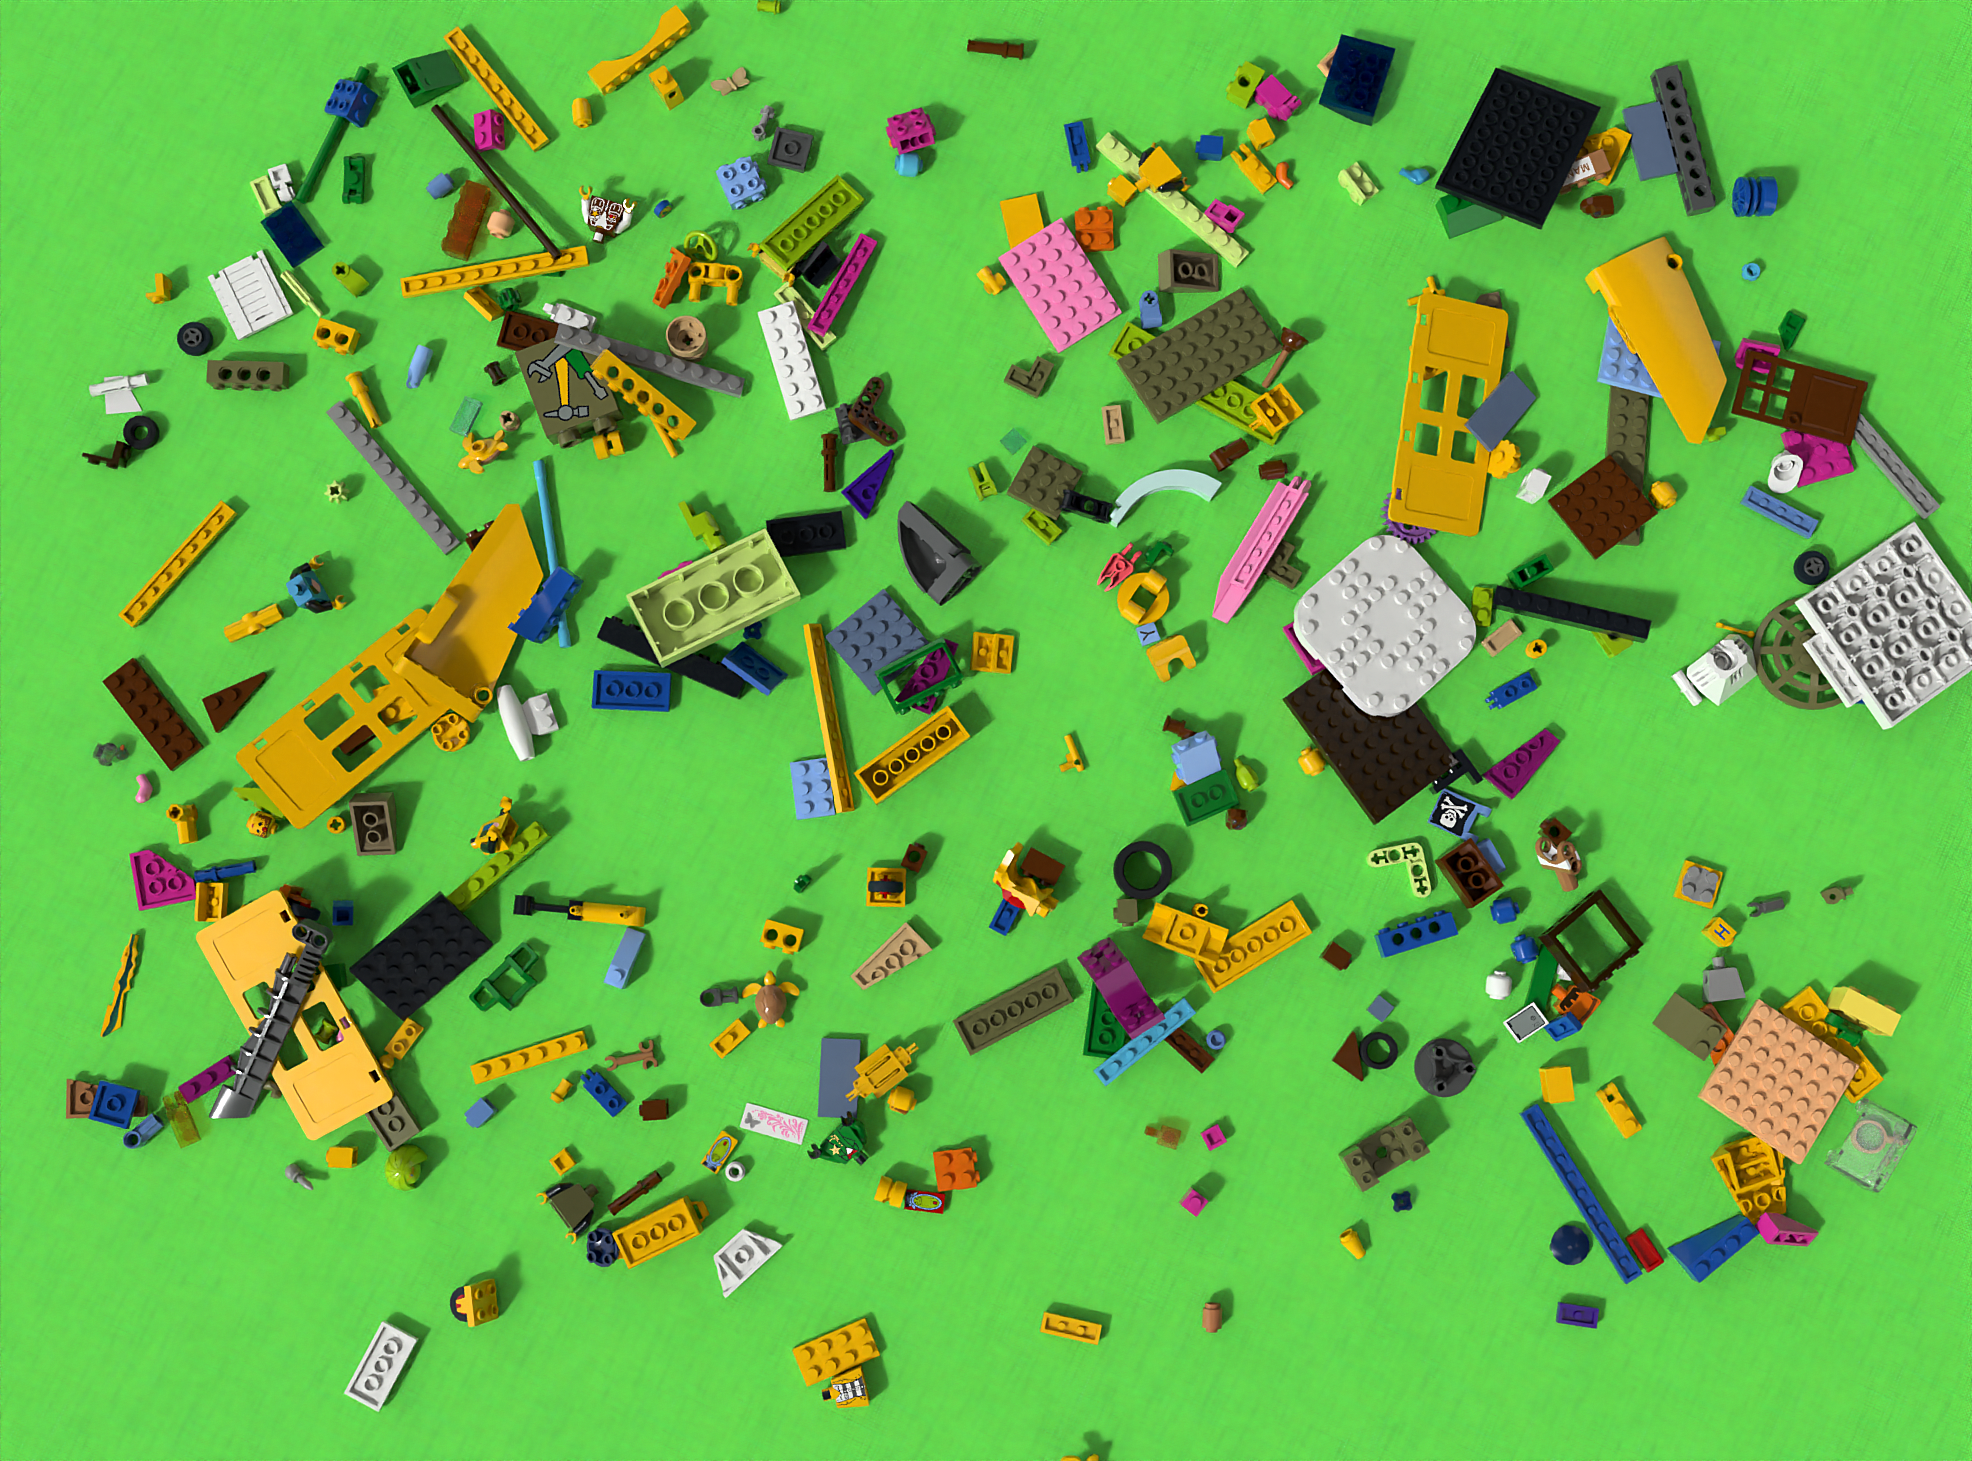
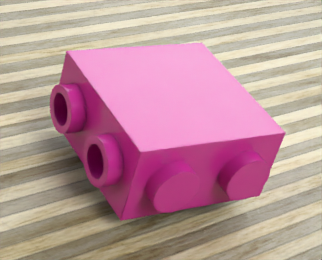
M923 108L912 109L909 112L887 118L888 127H885L893 149L897 148L899 155L935 144L933 136L936 135L934 125L931 124L929 114H925Z

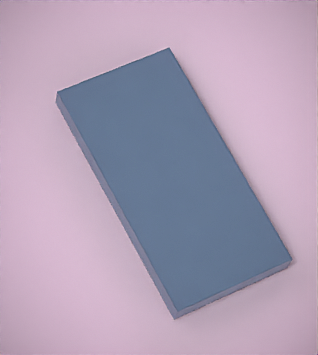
M1660 101L1623 109L1622 114L1627 133L1632 135L1629 141L1640 182L1676 174L1678 169Z
M1510 371L1465 423V426L1488 452L1493 451L1536 397L1513 371Z
M822 1038L818 1117L841 1118L843 1116L847 1118V1112L850 1111L852 1117L857 1118L858 1096L850 1102L845 1095L854 1089L853 1081L859 1077V1073L854 1067L860 1063V1039Z

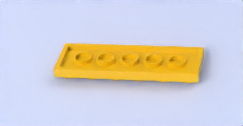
M1290 900L1225 941L1216 966L1196 959L1193 962L1214 994L1307 937L1312 931L1294 902Z
M1811 986L1805 987L1777 1009L1782 1015L1859 1065L1844 1091V1095L1851 1103L1857 1102L1884 1080L1858 1046L1852 1047L1848 1041L1835 1037L1837 1029L1824 1022L1827 1013L1830 1011Z

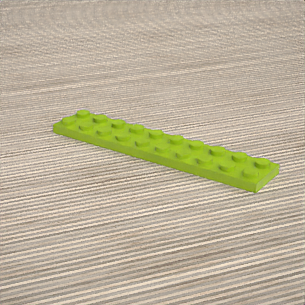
M1127 321L1108 355L1119 360L1156 337ZM1233 380L1195 402L1196 405L1272 447L1281 433L1279 431L1272 436L1263 425L1255 431L1251 430L1252 428L1249 427V424L1257 420V416L1250 408V405L1260 395Z

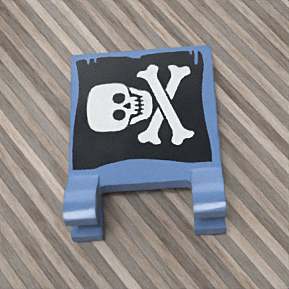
M1444 788L1427 823L1463 840L1472 838L1476 844L1479 837L1469 833L1477 813L1486 818L1489 817L1492 809Z

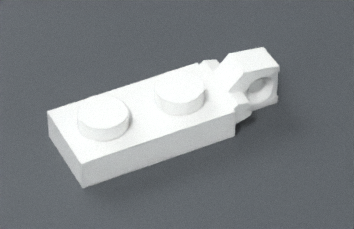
M545 303L543 307L544 312L551 315L550 319L555 323H563L576 328L587 326L589 331L592 332L597 322L596 317L563 304L557 303L556 306Z

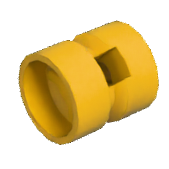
M619 430L608 432L607 436L600 434L592 437L598 460L610 458L611 454L614 456L625 454ZM610 440L612 441L613 449L609 448L608 441Z
M882 1175L874 1200L882 1203L889 1201V1205L900 1208L908 1184L898 1180L893 1182L892 1178Z

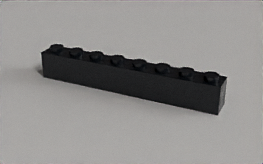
M1497 585L1492 602V608L1640 643H1644L1647 640L1652 622L1647 619Z
M612 616V618L605 617L597 635L599 640L661 666L645 634L639 631L640 627L631 623L629 626L622 624L623 620ZM701 653L699 656L690 654L663 667L738 700L747 683L734 671L727 669V666L717 661L715 664L709 661L710 657Z

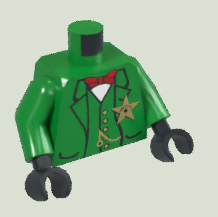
M848 1111L847 1118L841 1116L842 1123L821 1143V1148H818L816 1144L811 1145L814 1151H807L811 1159L821 1158L846 1165L853 1158L861 1166L869 1158L861 1150L867 1143L864 1124L855 1117H852V1113Z

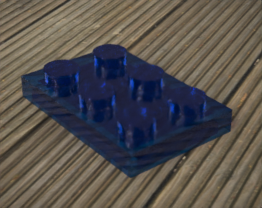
M292 201L260 221L293 268L325 248Z

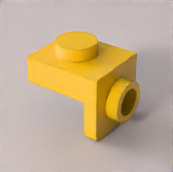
M156 273V292L145 294L146 298L152 303L163 304L164 301L171 300L170 290H172V282L163 273Z

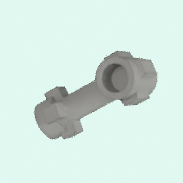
M765 105L763 109L761 108L760 114L762 118L759 125L754 126L751 131L754 139L758 142L766 138L767 135L764 131L769 118L773 119L775 116V110L770 106Z

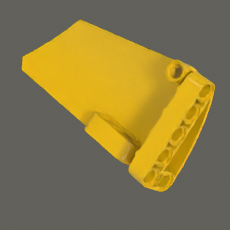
M1664 236L1600 265L1586 276L1585 281L1593 294L1599 291L1602 293L1608 304L1607 310L1610 318L1632 354L1637 353L1686 440L1690 443L1701 444L1724 390L1727 378L1689 282L1681 267L1683 263L1682 258L1675 254ZM1668 262L1673 263L1675 268H1671Z
M506 504L421 623L414 634V638L392 668L394 672L471 723L476 721L485 706L492 700L493 689L518 635L507 627L511 622L515 624L520 618L519 612L522 609L526 610L531 605V598L536 594L544 576L519 504ZM481 690L488 692V696L484 700L478 698V693Z

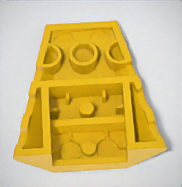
M1750 1135L1718 1147L1710 1159L1742 1214L1752 1224L1757 1223L1760 1216L1765 1212L1786 1213L1785 1169H1783V1158H1785V1155L1755 1135Z

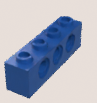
M1445 910L1434 912V917L1427 918L1425 915L1416 918V922L1408 924V921L1397 924V928L1390 930V927L1378 930L1379 934L1374 935L1381 958L1458 935L1452 913H1445ZM1432 922L1438 925V930L1435 933L1430 930ZM1413 928H1417L1420 931V935L1416 939L1411 934ZM1396 933L1402 938L1399 944H1395L1393 941V936Z

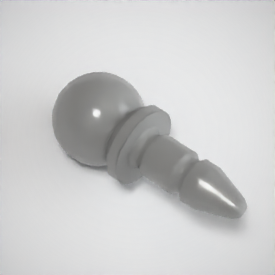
M290 1164L286 1167L285 1176L294 1183L299 1182L308 1190H313L311 1182L304 1177L305 1173L301 1171L298 1165Z

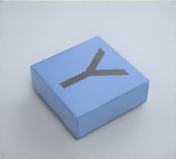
M1154 622L1136 628L1142 647L1160 640Z

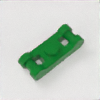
M344 156L343 204H350V202L363 204L364 156H358L357 158ZM352 166H357V170H352Z

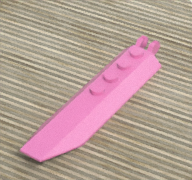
M1295 476L1289 486L1278 481L1220 577L1212 614L1213 618L1228 624L1251 592L1307 499L1308 491L1312 485L1310 480L1305 479L1302 483V477Z

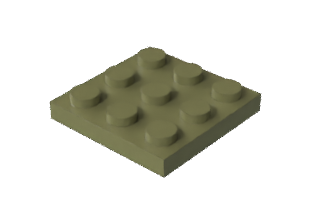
M1032 446L1006 494L1057 521L1062 512L1059 506L1062 505L1063 490H1074L1083 471Z

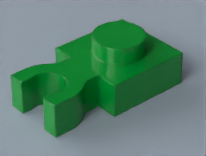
M807 874L800 875L794 881L793 889L801 894L813 879Z

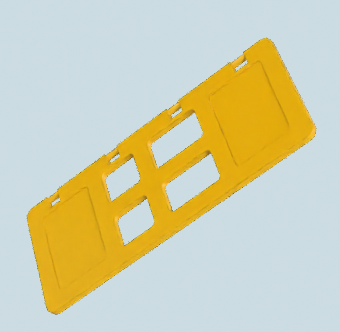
M1425 292L1418 298L1417 317L1414 326L1408 368L1409 374L1408 381L1406 382L1388 517L1393 522L1472 537L1477 535L1479 531L1490 452L1477 440L1473 464L1451 458L1454 432L1460 431L1472 434L1465 426L1469 419L1457 415L1461 381L1463 375L1483 379L1485 381L1483 402L1500 383L1509 317L1507 312L1502 309ZM1422 315H1426L1425 325L1420 324ZM1425 367L1444 370L1448 373L1442 413L1420 408ZM1413 373H1418L1417 383L1412 382ZM1417 423L1440 428L1436 456L1414 451ZM1405 430L1410 431L1409 441H1404ZM1397 489H1402L1400 500L1396 499Z
M416 609L399 624L390 629L353 661L344 666L237 753L236 760L295 828H306L450 710L449 707L392 670L397 660L414 638L415 632L428 615L425 610ZM407 624L410 629L401 635L398 630ZM360 661L363 667L354 673L351 668ZM376 666L390 682V686L371 702L366 703L352 688L351 682L369 667ZM340 694L352 707L355 714L324 740H319L305 724V719L334 695ZM402 697L418 716L401 732L394 735L379 719L378 715L397 698ZM313 700L315 705L306 711L303 706ZM367 725L382 742V747L353 771L347 772L333 756L332 752L362 726ZM264 738L267 744L258 750L255 745Z
M273 890L204 928L196 935V940L250 1036L252 1033L248 1030L249 1027L257 1028L265 1017L257 1018L245 997V991L261 982H266L269 988H273L276 975L275 970L280 968L286 953H293L298 957L295 962L296 964L306 944L292 936V928L299 921L292 912L291 906L283 892L280 890ZM284 910L287 911L291 919L288 922H286L285 918L281 913ZM318 961L320 963L318 969L321 974L316 976L314 973V978L312 979L315 989L305 995L291 1026L308 1055V1060L288 1070L278 1055L270 1071L305 1135L310 1140L319 1139L388 1102L394 1096V1091L389 1081L381 1071L380 1065L320 961ZM321 1001L325 1002L344 1036L342 1042L327 1050L321 1049L302 1015L304 1010ZM346 1017L351 1027L346 1029L341 1018ZM373 1070H376L380 1078L377 1082L371 1074Z

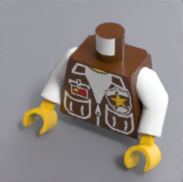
M584 185L580 187L579 193L583 196L581 202L584 221L589 229L595 232L592 239L594 242L603 244L606 235L615 238L617 234L622 233L630 226L633 216L632 209L636 208L638 204L636 201L630 206V198L624 200L623 204L593 195L590 198L589 195L593 191L592 187H588V193L584 192Z

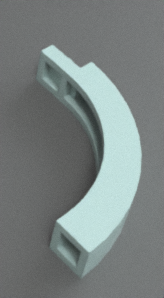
M1173 469L1155 472L1130 485L1118 497L1115 505L1120 509L1115 508L1112 512L1110 524L1117 528L1128 511L1138 501L1150 494L1164 490H1182L1196 494L1210 502L1222 483L1208 475L1191 470Z

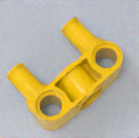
M691 263L688 269V284H690L689 301L700 302L701 286L709 285L728 288L726 304L737 306L738 292L744 282L741 269L738 266L719 263ZM696 270L702 271L699 276H693V272ZM732 274L739 275L736 280L730 279Z

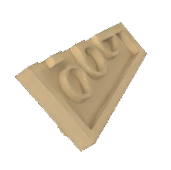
M905 922L850 977L865 990L933 949Z

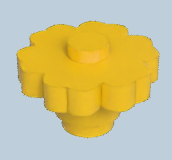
M1509 440L1500 441L1493 451H1490L1487 472L1497 479H1505L1509 473L1517 472L1521 467L1519 447Z

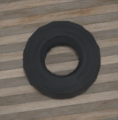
M135 416L126 422L123 428V436L131 447L138 450H146L157 443L159 428L151 418ZM139 426H145L148 429L147 437L142 440L135 437V430Z

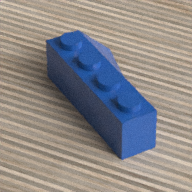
M558 566L542 585L544 589L534 594L531 598L532 604L526 610L522 609L518 614L520 618L515 624L511 622L507 628L532 642L542 644L549 638L550 631L559 623L560 616L568 609L571 604L570 601L580 591L584 581L569 569Z
M1737 1215L1717 1224L1716 1227L1702 1231L1700 1234L1683 1240L1681 1243L1667 1249L1690 1278L1700 1283L1756 1237L1759 1231L1747 1217Z

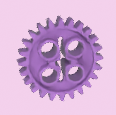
M1397 489L1396 499H1401L1402 489ZM1391 492L1387 494L1389 499L1383 500V503L1387 506L1381 508L1382 511H1385L1381 518H1386L1382 525L1389 526L1386 532L1392 531L1391 536H1398L1401 541L1404 539L1407 543L1411 541L1412 545L1417 544V541L1422 543L1424 539H1430V534H1436V531L1433 529L1409 525V530H1406L1403 523L1391 521L1388 517Z

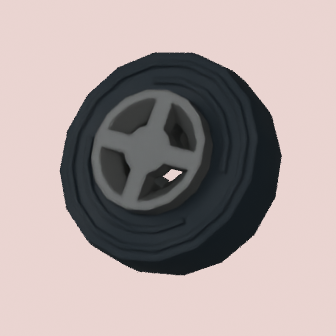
M189 322L179 329L177 342L180 349L186 354L201 356L211 349L213 336L204 324Z
M1807 551L1798 556L1794 562L1793 569L1796 578L1800 582L1807 585H1816L1824 581L1828 576L1830 566L1826 556L1822 553Z

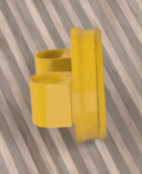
M1151 569L1149 573H1137L1128 577L1122 583L1117 596L1121 616L1134 625H1146L1158 621L1164 615L1169 605V592L1165 585L1168 579L1154 569ZM1139 586L1157 597L1147 612L1144 608L1130 600Z

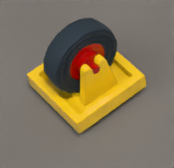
M867 867L866 906L905 907L906 868Z
M486 1279L457 1288L450 1298V1308L454 1317L459 1321L468 1322V1327L478 1326L498 1319L499 1309L497 1306L495 1279Z

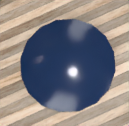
M1564 1225L1554 1233L1549 1248L1559 1262L1565 1265H1576L1587 1257L1589 1240L1581 1229L1575 1226Z
M597 1228L588 1233L587 1260L590 1263H595L600 1267H609L617 1260L619 1247L611 1230Z

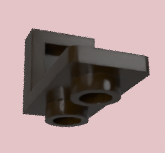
M116 441L112 459L83 453L82 457L88 459L87 462L90 464L99 465L104 463L106 467L118 470V467L126 468L132 451L130 445Z

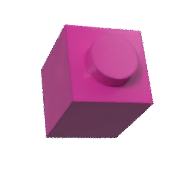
M1190 1187L1179 1203L1197 1217L1208 1203V1200Z

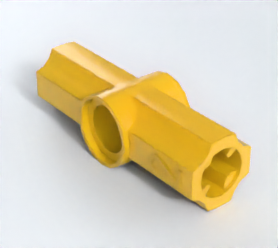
M277 603L263 610L247 613L241 620L224 627L225 636L230 643H234L249 635H257L264 632L266 627L285 619L284 613Z

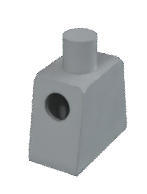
M1724 956L1713 957V969L1703 971V1002L1746 998L1736 967H1725Z

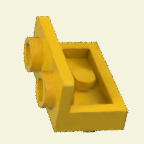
M197 882L195 921L217 922L227 916L229 883Z

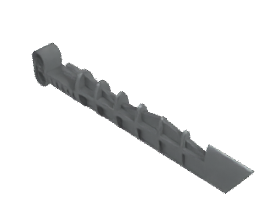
M303 919L292 928V936L306 944L294 972L291 971L298 957L293 953L287 952L280 968H276L273 988L266 989V992L271 996L269 1009L258 1007L257 1012L265 1018L257 1028L249 1027L248 1030L252 1035L239 1048L238 1065L231 1066V1069L236 1072L233 1087L225 1084L222 1085L209 1118L250 1117L310 987L311 982L309 980L314 978L313 974L317 971L315 967L320 965L318 961L322 960L321 954H325L334 938L333 932L329 928L311 919ZM300 927H305L307 933L302 932ZM319 935L325 938V942L319 939Z

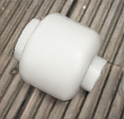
M1495 970L1494 974L1487 976L1485 991L1490 995V998L1505 1000V997L1511 994L1512 978L1507 976L1505 971Z

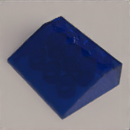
M1341 34L1319 104L1354 122L1372 126L1394 60L1396 48Z

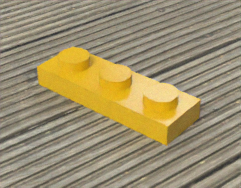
M1044 1311L1040 1332L1098 1345L1102 1324Z

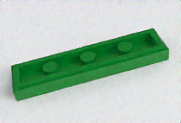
M1544 944L1540 945L1524 1004L1525 1008L1534 1002L1543 1015L1558 963Z

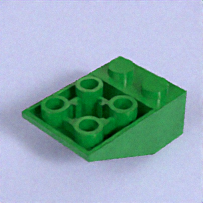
M447 50L408 59L392 68L414 108L464 83Z

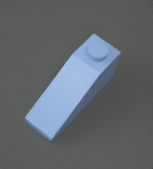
M627 927L603 983L620 989L626 988L644 941L645 933Z

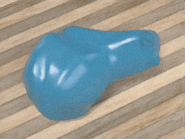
M1402 168L1399 172L1400 175L1416 185H1420L1430 179L1429 172L1422 168L1412 171Z

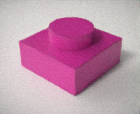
M1218 1124L1200 1133L1209 1151L1227 1142Z

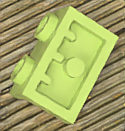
M1357 162L1346 170H1341L1338 175L1340 185L1349 191L1351 199L1355 203L1357 202L1359 206L1379 192Z

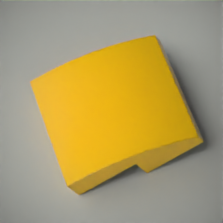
M974 632L970 670L1010 674L1014 636Z

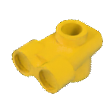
M985 266L976 274L983 281V287L988 294L992 293L995 296L1006 285L1003 276L998 272L993 275L988 266Z

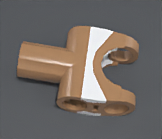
M1540 837L1536 842L1535 850L1542 868L1555 871L1563 891L1575 890L1579 886L1575 875L1580 872L1582 863L1574 845L1571 842L1562 841L1557 848L1549 838Z

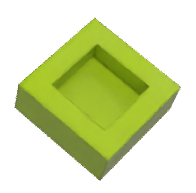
M1725 427L1707 429L1702 441L1708 440L1709 443L1720 441V438L1726 434Z

